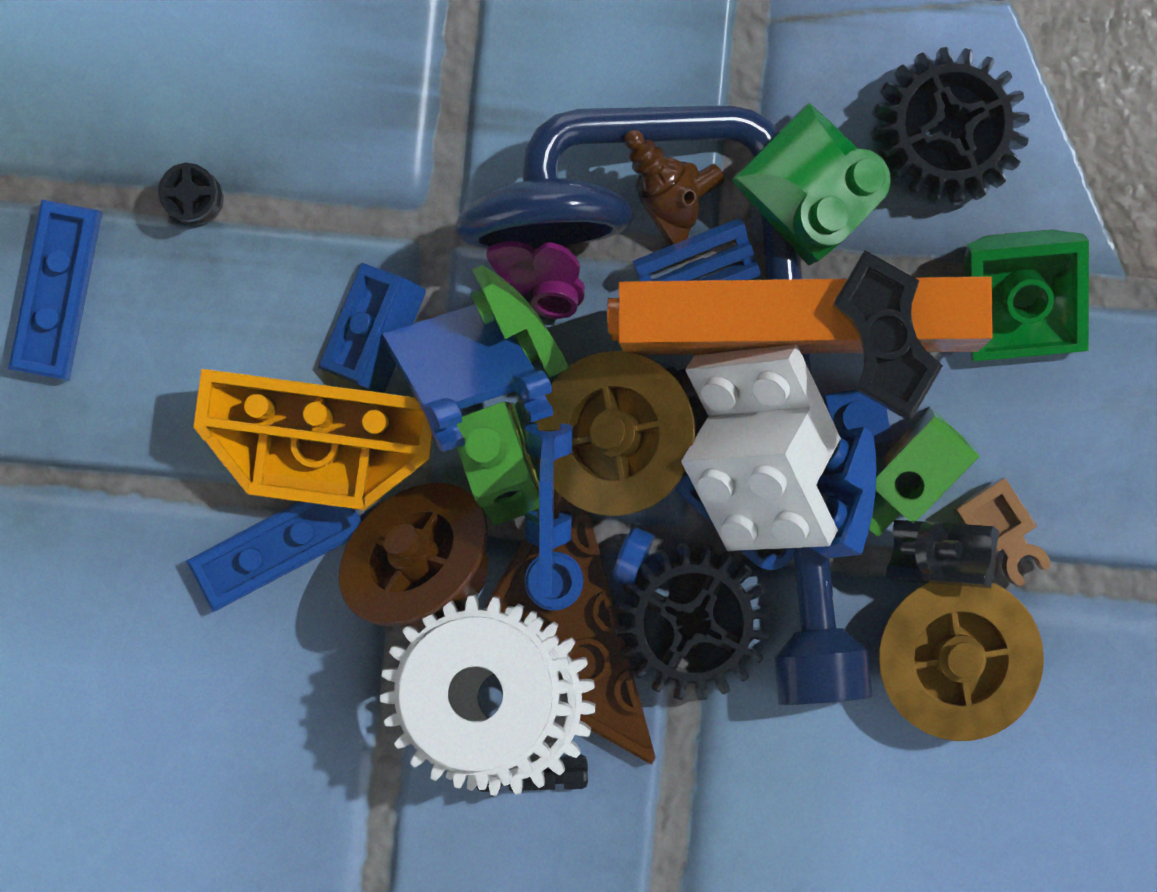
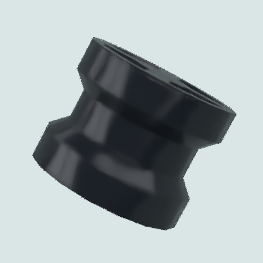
M185 162L174 165L165 172L159 182L158 195L161 205L168 214L185 225L201 226L208 224L218 216L223 207L224 195L222 186L209 171L198 164ZM205 196V198H201L200 201L195 204L194 209V202H196L199 197Z

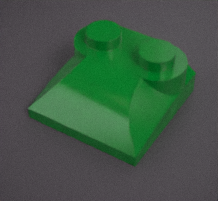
M811 103L805 105L732 179L733 183L808 266L820 261L844 241L886 197L891 186L890 172L885 161L871 150L857 149Z
M1049 229L983 236L967 244V251L963 258L965 276L992 277L993 338L979 352H971L973 362L1089 351V239L1083 233Z

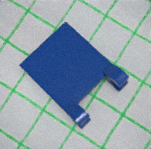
M475 304L382 333L383 342L424 411L434 440L441 452L465 445L464 437L457 427V424L462 422V414L459 409L511 392H517L521 407L530 422L553 415V408L545 394L552 392V386L547 375L542 370L534 369L514 336L505 339L495 321L485 325Z
M528 423L525 426V452L540 459L541 463L539 518L538 511L526 512L525 539L539 547V597H552L553 550L571 540L572 515L569 511H559V518L554 519V461L572 452V426L570 424H560L559 430L547 432L538 430L537 423Z

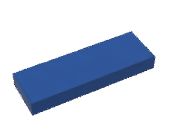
M41 199L8 369L70 381L102 218V212L99 210Z
M299 501L186 562L212 612H215L347 543L363 519L357 509Z

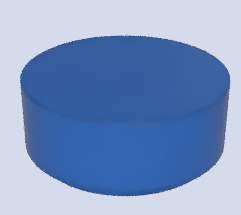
M637 527L630 530L613 569L612 577L615 582L622 585L624 583H637L640 577L638 573L642 562L646 563L654 541V534Z
M553 551L552 597H539L538 556L532 561L526 571L525 587L527 594L536 605L547 610H561L569 607L578 599L583 588V574L579 564L568 554Z

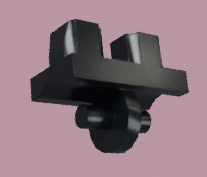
M894 520V545L892 557L887 566L886 577L898 581L991 588V584L996 578L999 556L997 549L999 530L993 526L923 521L912 523L908 520Z

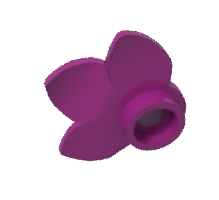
M516 241L500 242L487 248L486 256L495 272L512 285L539 315L552 319L567 318L575 314L577 306L583 302L585 285L578 278L580 263L567 248L556 243L547 242L535 251L528 244Z

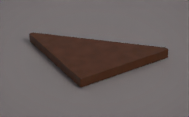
M554 489V519L559 518V511H569L572 515L571 540L556 547L553 551L568 554L579 564L583 574V588L580 596L572 605L561 610H547L539 607L531 600L525 587V575L529 565L539 556V547L529 543L524 537L485 608L488 607L494 596L500 597L501 612L505 613L508 606L515 607L517 604L524 606L520 621L524 622L529 613L534 611L537 612V618L540 617L544 620L541 630H544L553 621L558 624L555 635L559 639V644L565 639L572 637L576 642L568 655L572 660L586 657L588 665L578 672L579 679H592L595 684L594 689L582 693V700L596 704L595 713L581 714L580 721L590 726L591 731L652 765L656 756L629 659H623L620 654V650L625 646L623 637L615 636L614 627L620 624L617 613L614 610V602L589 512L571 504Z

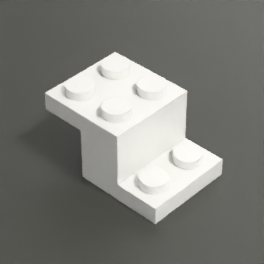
M798 345L694 355L685 371L708 414V418L697 434L694 444L689 447L681 462L727 551L830 546L838 529L816 484L841 438Z

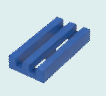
M740 218L632 261L639 281H690L740 260L742 261L741 263L696 281L750 280L761 275L759 266L753 256L755 254L752 245L746 235L745 225ZM735 240L736 246L688 263L680 269L652 279L650 273Z

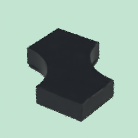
M864 250L832 307L840 311L851 322L862 344L863 371L855 391L910 422L943 365L923 348L913 327L912 301L919 280Z

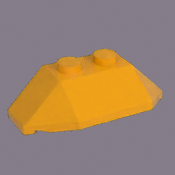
M201 369L193 428L206 441L219 460L249 495L366 510L430 460L433 435L426 415L415 397Z

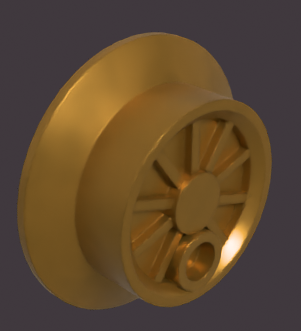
M607 351L589 355L569 366V369L557 376L551 384L552 392L545 394L546 399L553 408V415L535 421L538 424V430L547 432L559 430L560 424H570L572 426V452L554 461V489L576 507L587 512L606 516H622L637 513L650 508L665 498L677 486L685 474L686 470L681 461L695 441V421L692 407L685 391L676 378L655 361L639 354L623 351Z
M926 583L908 594L890 615L881 636L878 661L884 689L896 710L908 722L921 731L941 739L973 741L1001 732L1012 725L1027 710L1040 686L1044 668V652L1041 636L1033 617L1019 599L1003 587L995 583L991 584V588Z

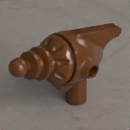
M639 130L628 131L624 136L625 146L631 149L628 153V158L633 162L632 169L635 173L639 174L636 180V188L642 205L669 245L688 239L689 231L698 219L699 198L724 183L725 179L721 169L717 165L711 164L698 172L697 166L693 163L680 162L672 157H664L663 150L655 147L652 140H644V136Z

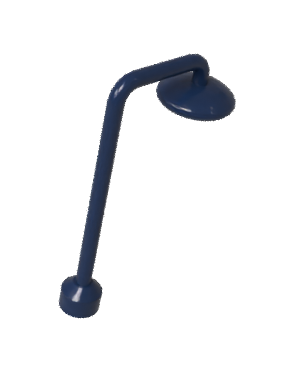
M735 106L576 109L555 114L536 128L525 148L523 181L490 191L470 204L458 217L455 230L457 235L466 244L481 248H488L493 244L507 241L522 242L534 249H538L547 242L566 247L608 238L624 231L628 227L634 215L632 207L626 199L596 183L558 178V161L562 153L570 146L578 144L624 143L626 133L636 129L643 134L644 140H652L653 142L736 141L746 146L752 155L755 156L778 131L771 121L752 109ZM761 214L767 280L802 279L800 256ZM802 354L811 373L810 354ZM819 490V492H820V494H821V496H822V498H823V500H824L823 492H821V491ZM810 547L793 548L801 631L795 632L774 657L778 704H818L873 697L868 649L843 628H836L830 559L810 549Z

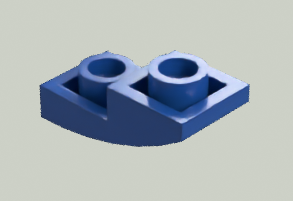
M866 427L838 432L841 439L816 484L818 490L828 495L825 504L838 529L830 546L810 547V549L826 558L862 555L868 536L876 491V451L873 432Z

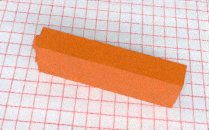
M992 277L916 278L919 280V284L912 301V322L916 336L927 352H979L993 338ZM847 279L619 282V298H608V334H611L612 341H619L623 352L639 355H703L797 344L801 354L863 353L862 344L854 326L840 311L832 307Z

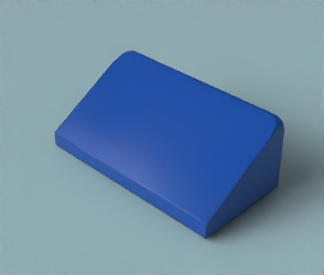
M361 262L318 369L374 392L384 393L396 363L383 342L382 333L413 324L425 297L426 290L406 278Z

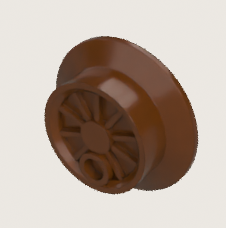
M448 483L417 485L403 490L381 503L354 531L341 558L339 588L347 606L359 618L371 624L380 626L400 625L402 627L411 625L419 630L426 628L422 620L423 618L433 613L438 619L444 617L443 607L451 600L456 604L458 611L465 610L467 597L469 595L478 596L488 573V555L486 552L488 525L484 510L468 491Z

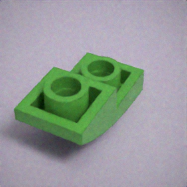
M480 265L472 269L480 289L471 292L470 295L484 324L487 325L495 321L505 339L515 335L518 344L529 361L533 363L538 360L548 378L569 369L560 348L527 300L512 285L485 266Z

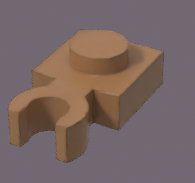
M1006 478L998 479L953 509L962 524L993 526L999 530L997 549L1003 555V574L1011 584L1019 587L1025 584L1017 568L1019 560L1024 556L1032 557L1040 570H1046L1051 567L1047 553L1036 545L1028 544L1024 538V535L1036 528L1037 525Z

